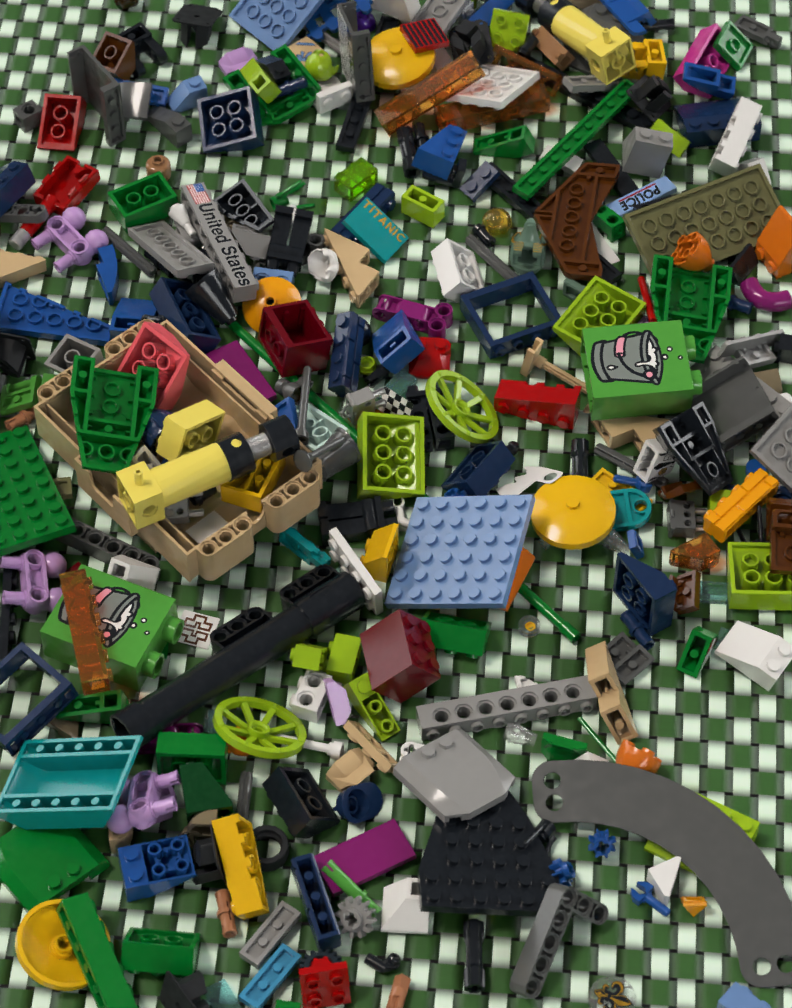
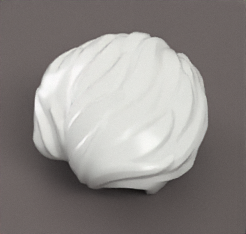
M327 248L315 249L307 257L308 271L315 279L324 283L333 281L339 271L337 254Z

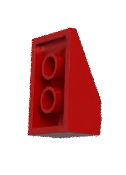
M45 93L37 149L75 152L84 124L87 106L82 96Z

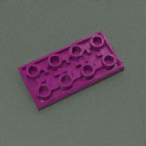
M237 340L205 354L215 364L224 359L270 402L277 399V394Z
M392 819L314 857L321 877L334 898L345 892L321 871L325 865L332 872L334 871L327 864L331 859L359 886L416 859V854L395 819Z

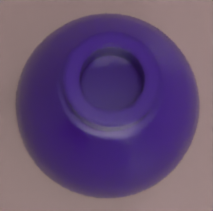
M361 11L357 12L358 31L369 29L372 32L376 28V20L371 13L365 15Z

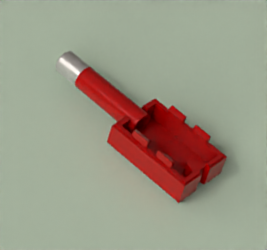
M67 155L62 162L59 161L55 165L53 172L41 181L42 185L33 194L35 203L44 205L49 213V217L53 212L62 216V213L67 208L77 207L101 179L99 170L87 164L82 167L79 160ZM44 222L37 224L23 223L9 239L10 246L15 250H21Z

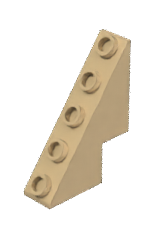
M325 228L323 235L325 247L337 254L339 263L337 274L342 276V284L349 291L351 303H355L356 307L360 308L379 285V271L367 266L370 263V249Z
M0 249V288L4 287L5 281L13 284L47 271L46 259L41 256L34 257Z
M638 416L594 420L592 424L609 448L615 449L633 442L638 451L641 452L645 440L656 439L653 429L669 419Z
M603 641L585 649L588 682L598 697L600 714L615 741L619 745L624 739L629 741L638 737L606 642Z

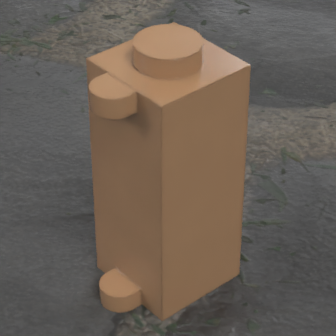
M542 25L538 29L534 28L531 34L539 40L536 47L563 72L575 57Z

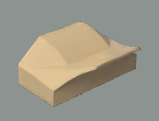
M359 747L351 749L333 763L326 773V780L341 793L350 786L361 783L372 774L375 763Z

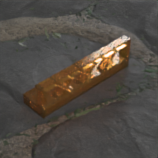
M495 44L493 51L496 52V56L492 65H497L501 56H505L509 64L505 67L513 68L521 64L523 69L527 70L529 68L532 71H539L540 80L536 81L532 87L555 98L563 81V76ZM552 79L556 83L550 92L546 90L544 82Z

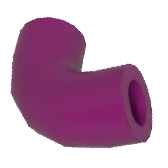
M755 277L747 278L740 285L744 297L748 302H753V306L759 310L781 312L792 308L791 295L787 290L779 292L766 291Z

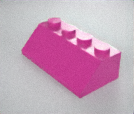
M717 23L700 30L673 76L683 91L710 99L712 95L702 92L682 80L684 63L689 62L719 69L721 74L726 73L730 64L713 48V44L721 31Z

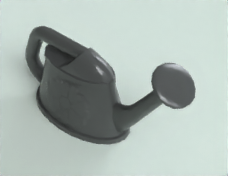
M337 427L334 434L329 437L322 447L309 453L304 450H297L293 456L296 467L302 472H309L312 468V461L318 457L322 461L323 482L334 474L361 461V454L356 443L341 427Z

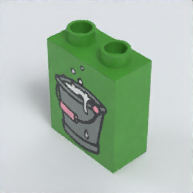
M681 320L582 328L580 354L591 421L681 413L691 408L693 395L702 394L700 370H690L689 360H695L696 358L695 339L693 335L684 336Z
M81 564L41 628L40 635L45 656L140 691L147 677L155 679L159 675L164 663L162 651L167 642L173 645L178 642L183 632L184 620L178 618L176 599Z

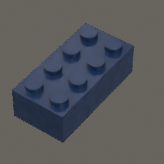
M161 277L149 293L158 314L164 315L171 324L204 354L213 351L221 341V338L209 314L185 294V291L194 284Z

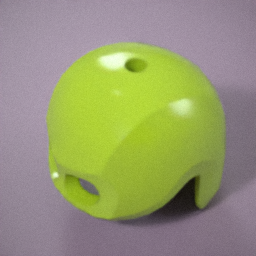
M321 49L315 50L308 56L305 62V68L316 81L320 82L329 80L339 70V65L333 67L331 57L326 51Z

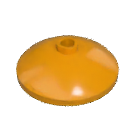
M280 277L258 280L259 290H257L256 299L242 302L244 318L254 331H259L263 307L302 300L297 288L288 280ZM268 300H274L272 305L267 304Z

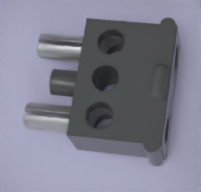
M670 498L666 508L668 537L693 538L695 532L707 533L703 530V525H696V523H703V517L695 515H705L708 509L695 507L694 501Z

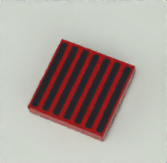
M434 18L400 25L399 30L415 54L449 47L450 41Z

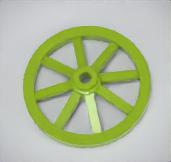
M450 370L436 371L427 380L425 392L429 405L438 419L451 432L475 444L487 443L497 434L499 421L496 411L487 396L472 381ZM444 380L455 383L454 400ZM436 382H438L444 397L436 391ZM462 387L475 398L468 402L462 400ZM480 403L486 416L472 413L470 408ZM472 420L488 423V432ZM466 425H468L477 433L469 431Z
M249 696L231 697L220 702L213 715L212 722L218 735L234 748L253 756L267 759L289 758L298 754L306 741V729L300 719L288 709L265 699ZM241 707L247 724L229 710ZM250 708L267 711L262 721L254 720ZM222 715L240 728L225 725ZM274 715L288 723L274 728H270L268 725ZM294 730L297 740L274 735ZM236 735L247 737V739L243 740ZM272 743H278L289 746L278 748Z

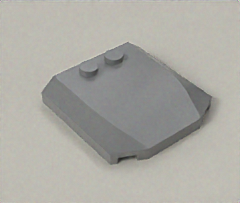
M454 729L403 756L393 768V775L443 822H449L450 818L460 817L461 820H470L504 801L510 787H513L515 784V776L464 730Z

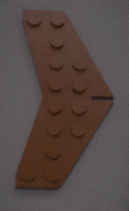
M584 163L534 211L535 223L562 273L568 279L591 281L595 275L602 279L603 269L599 259L592 221L619 177L620 165Z

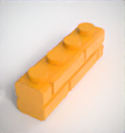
M759 468L754 473L750 472L741 485L737 484L734 486L727 498L722 497L714 510L709 509L703 517V530L709 535H713L720 543H723L757 512L758 505L762 507L769 497L772 498L777 493L778 480L771 475L769 476L762 468Z

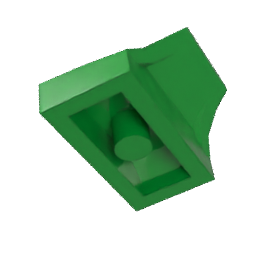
M546 732L543 733L541 752L548 761L575 760L587 752L588 743Z

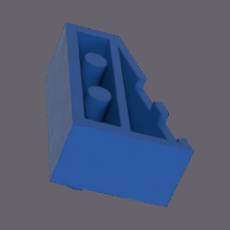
M449 124L417 149L411 166L447 180L467 131Z

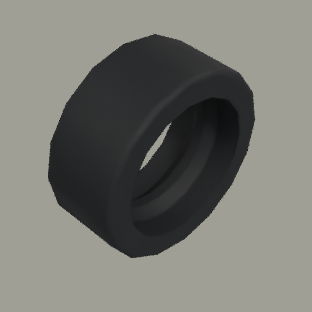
M271 825L258 826L253 829L255 842L262 839H273L279 842L281 847L280 852L272 858L259 857L261 871L270 872L282 867L289 855L288 838L285 833L278 827Z

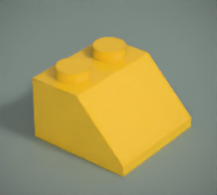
M393 523L374 530L371 539L368 538L366 541L365 556L361 555L360 561L374 580L387 583L399 549V524Z

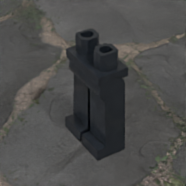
M276 204L274 215L276 222L273 223L266 266L269 269L279 270L281 268L294 272L295 279L298 272H301L314 212L296 208L288 246L287 242L294 208Z
M436 383V391L443 396L441 388H438ZM416 385L408 386L407 392H405V399L413 403L410 416L424 417V452H433V438L435 451L454 449V433L435 415L429 405L425 390L419 391Z
M374 496V499L367 498L357 502L326 504L325 501H320V505L317 507L323 547L329 546V530L337 527L347 543L364 541L368 538L371 539L374 530L397 523L396 517L384 518V515L394 514L393 500L381 501L380 496Z

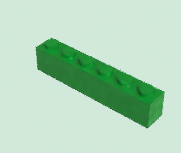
M88 892L62 899L56 911L97 1007L140 1008L139 1005H136L133 998L131 985L127 984L125 980L123 966L115 957L114 945L105 934V925L102 920H99L96 913L97 908L94 900L90 899Z

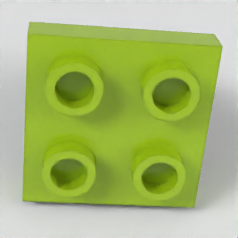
M494 8L489 29L492 47L518 52L519 46H522L526 41L531 15Z

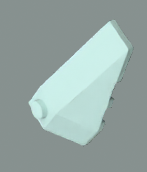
M308 403L306 429L309 432V442L305 445L312 451L322 447L329 437L334 434L337 427L343 428L350 435L347 427ZM295 405L297 416L299 417L300 405Z

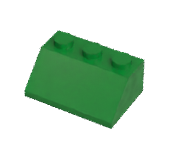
M427 611L421 620L426 621L430 626V635L435 649H444V652L448 654L466 653V657L479 658V656L482 657L484 655L491 622Z
M158 732L156 747L158 775L170 773L174 770H178L180 774L179 765H184L188 762H203L218 784H227L228 743L218 733Z
M130 927L122 942L121 964L123 969L131 974L150 972L154 976H163L166 974V971H170L177 978L187 977L193 974L196 969L201 933Z

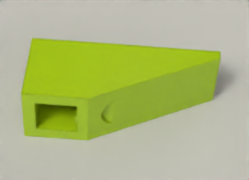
M254 57L240 69L248 84L268 105L282 92Z
M367 672L342 686L346 689L348 699L381 742L401 731L381 695L372 691Z

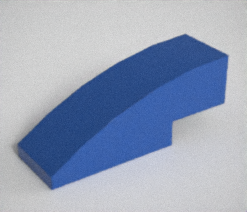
M689 62L684 63L682 80L690 86L722 99H731L735 94L736 77L721 74L719 69Z
M113 244L97 248L100 263L96 264L97 277L110 306L114 305L119 287V273Z

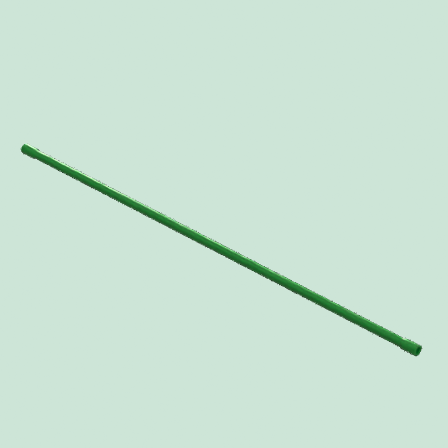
M236 320L227 326L277 371L261 343ZM296 375L285 377L290 382H296L299 379ZM310 389L308 401L317 409L347 427L350 436L357 445V430ZM425 493L424 496H419V497H429V496ZM522 583L518 593L558 628V631L571 643L578 641L581 633L558 615L526 584Z

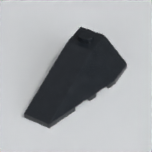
M244 178L213 200L217 203L221 214L259 233L276 222Z

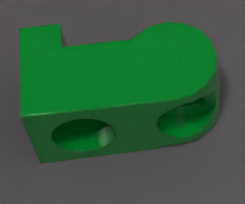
M602 206L592 222L597 228H600L607 234V239L612 243L626 235V225L623 218L607 206Z

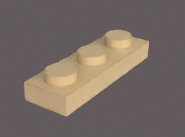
M348 720L343 728L348 732L347 736L349 739L362 746V752L377 762L376 766L383 773H393V768L398 762L359 722Z

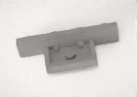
M783 329L771 330L767 333H757L750 337H741L732 341L727 340L721 345L717 356L723 358L733 355L736 359L743 356L751 369L773 364L777 358L769 347L774 346L775 341L780 340V334L785 332Z

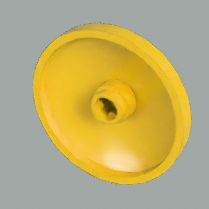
M400 27L391 28L377 34L371 39L374 85L383 89L399 90L421 82L434 67L436 60L435 50L415 54L399 30Z
M580 475L562 476L553 483H545L534 495L536 500L531 515L532 526L537 535L552 546L568 550L588 548L602 541L614 526L616 519L614 498L603 484L592 478Z
M62 899L45 901L33 907L24 916L18 927L15 938V950L19 963L34 981L47 988L58 991L82 989L88 986L56 911ZM105 925V934L108 940L111 941L108 929Z

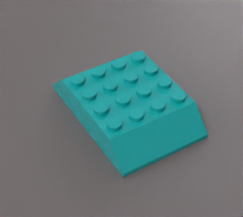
M142 735L24 740L0 795V818L23 829L104 828L114 813L142 743Z

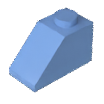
M198 75L183 80L168 97L167 104L172 111L181 113L198 107L197 99L208 97L207 86L201 76Z

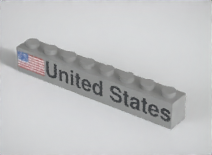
M204 182L181 186L180 202L185 204L190 221L208 256L214 262L215 269L220 273L233 303L256 299L257 290H259L258 279L254 278L251 266L247 265L243 252H240L238 242L232 237L231 229L227 227L223 214H220L217 203L212 199L210 190H207Z

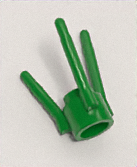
M299 180L282 192L270 197L269 201L273 210L275 211L276 204L287 206L289 204L287 196L305 186V182ZM311 203L296 206L297 209H305L314 207L315 204Z

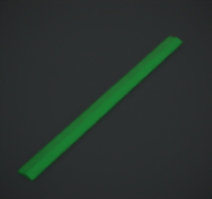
M581 716L578 717L577 720L612 761L616 763L615 755Z

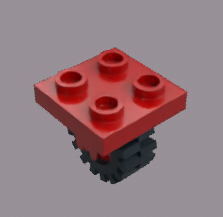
M318 949V953H315L313 950L310 951V955L305 954L304 959L300 961V969H298L303 1008H323L351 1003L347 962L342 961L341 956H337V952L333 951L331 953L330 949H326L325 952L322 949Z

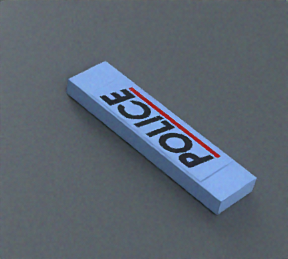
M664 176L605 206L612 209L620 217H623L625 214L633 212L634 205L670 196L676 193L677 187Z

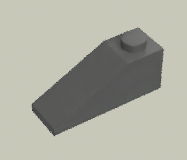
M157 106L149 111L147 121L177 149L193 140L191 123L180 113L161 106Z

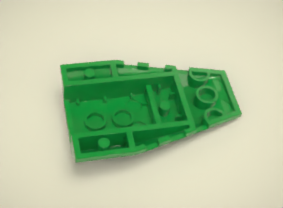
M654 254L650 291L657 322L681 320L684 336L693 335L695 339L696 358L689 361L704 364L730 301L733 268L713 264L710 274L674 268V257Z
M74 355L70 398L82 469L116 474L117 471L130 466L155 407L159 368L138 365L136 374L95 368L96 358Z

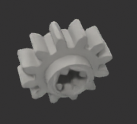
M360 895L356 898L349 896L345 901L338 904L341 910L335 912L334 915L340 917L337 924L338 926L343 925L342 934L349 931L351 939L357 935L359 938L366 936V933L374 930L371 924L375 923L377 919L371 917V914L376 909L368 908L370 900L362 903Z

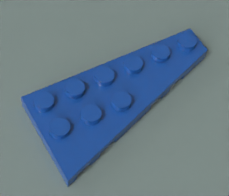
M5 281L0 296L1 333L62 340L66 334H69L89 344L105 346L111 340L109 324L93 317L90 319L81 315V312L76 310L70 311L62 304L40 295H32L26 289H18L13 287L12 283Z

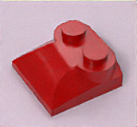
M419 337L425 350L409 363L408 378L429 379L436 371L450 370L451 343L445 338Z

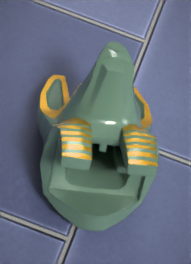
M528 218L522 232L515 233L511 239L510 262L513 269L520 275L531 271L534 274L539 272L543 268L545 253L548 249L542 234L538 235L533 218Z

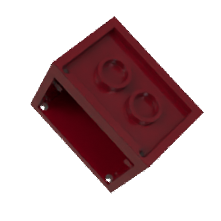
M306 299L263 307L257 338L280 376L285 378L303 374L305 366H310L311 372L325 370L330 359L329 353L333 344V338L324 327L323 321L319 319L309 301Z
M398 609L360 634L372 691L402 703L441 678L439 663L434 651L435 646L430 635L431 629L426 621Z

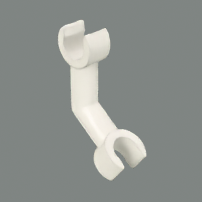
M401 497L402 503L400 505H395L393 501L394 511L396 512L398 524L408 528L410 520L405 518V500Z

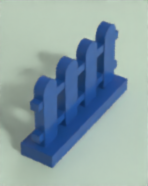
M324 0L305 24L309 31L307 36L310 39L313 38L315 42H321L324 39V31L329 29L332 33L338 32V16L335 18L331 10L336 8L338 3H344L348 0ZM354 0L357 4L356 13L359 11L365 15L371 13L372 0ZM321 16L325 24L319 27L315 19Z

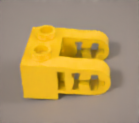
M644 39L643 42H632L636 67L621 77L639 80L644 75L648 77L655 75V77L658 76L663 80L667 62L662 39Z

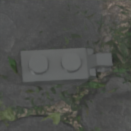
M743 14L734 23L745 36L761 44L769 45L775 49L782 45V37L773 31L774 28Z

